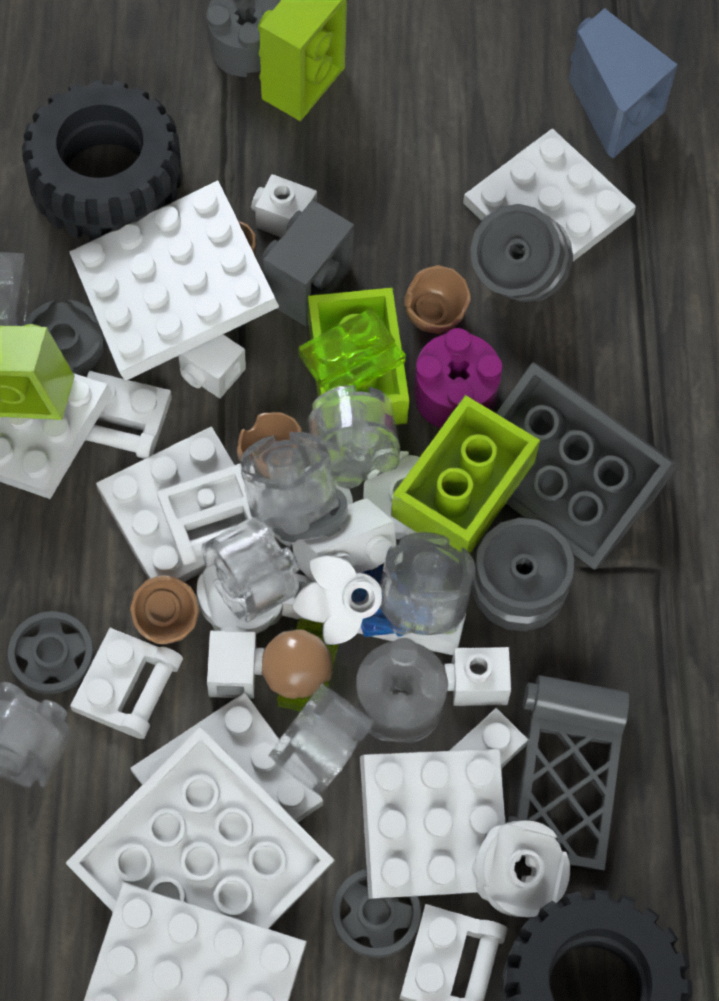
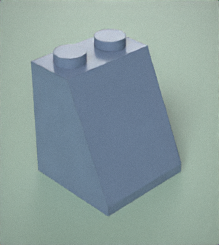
M604 8L593 19L590 17L586 18L575 32V49L570 57L572 64L568 80L606 153L614 158L665 112L678 64Z

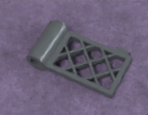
M538 675L535 684L528 682L525 689L523 709L530 710L531 721L517 816H508L507 823L512 821H536L540 818L544 825L553 830L558 838L555 839L560 844L562 850L567 853L570 867L603 872L606 863L622 733L629 709V693ZM540 732L558 735L568 750L549 763L538 749ZM569 737L582 739V741L574 745ZM590 741L609 744L607 763L595 772L579 752V749ZM572 755L588 777L568 790L553 767ZM537 760L542 769L534 774L535 762ZM604 771H606L605 782L603 784L598 776ZM546 773L562 795L542 808L531 793L532 783ZM591 781L602 796V805L599 810L588 817L572 794ZM566 800L581 820V823L562 836L546 813ZM530 804L536 814L527 820ZM600 815L599 827L597 830L592 821ZM584 826L596 841L594 859L577 856L566 841V839Z

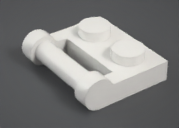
M89 371L87 378L108 384L113 393L97 420L144 432L139 436L94 425L86 440L136 452V456L142 459L152 456L172 399L171 390L130 380L124 381L122 378Z
M241 464L157 491L158 501L183 567L196 563V558L249 539L257 542L268 537L263 519ZM244 513L247 522L191 541L188 538L187 531Z
M109 628L70 707L72 711L133 737L144 739L150 728L148 720L171 673L178 671L183 657L170 648L157 647ZM146 661L154 664L155 667L132 713H122V709Z
M426 904L400 1000L484 1001L498 945L504 943L507 927L494 921L479 920ZM466 935L480 939L465 998L451 996V991Z

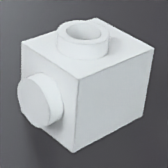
M271 174L265 188L259 187L253 197L251 209L255 211L256 228L282 237L293 214L298 210L303 212L311 200L317 202V191Z
M223 334L178 355L182 377L193 387L200 388L202 386L218 398H221L246 369L245 349Z
M227 626L221 628L220 631H210L207 674L209 697L237 698L245 692L249 698L254 699L255 675H262V655L265 648H256V632H247L245 628L238 626Z
M509 647L454 648L452 663L444 664L445 691H453V706L508 704L511 693Z

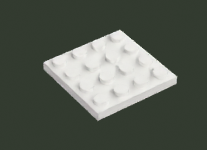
M219 181L157 209L137 222L129 223L119 230L109 232L69 252L124 381L279 307Z
M199 727L91 836L66 864L112 912L122 883H127L270 929L335 860L202 727Z
M122 883L84 1001H289L307 941Z

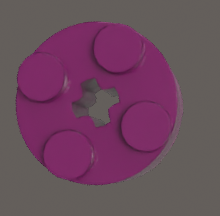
M460 328L451 329L447 334L440 335L427 343L418 356L414 380L415 402L420 414L432 425L442 428L465 395L493 411L502 375V362L495 350L483 339L469 334L466 330Z

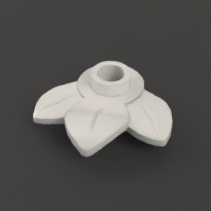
M328 555L313 558L309 561V565L316 582L310 583L298 593L293 601L292 608L305 619L323 623V638L326 644L346 642L358 633L362 620L372 616L379 609L382 602L381 587L373 577L362 573L356 574L346 559ZM355 589H365L367 595L363 601L354 602L351 600L352 592Z

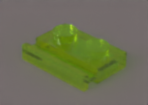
M373 308L299 346V357L319 386L324 388L331 403L404 364L406 356L403 350H399L395 344V339Z

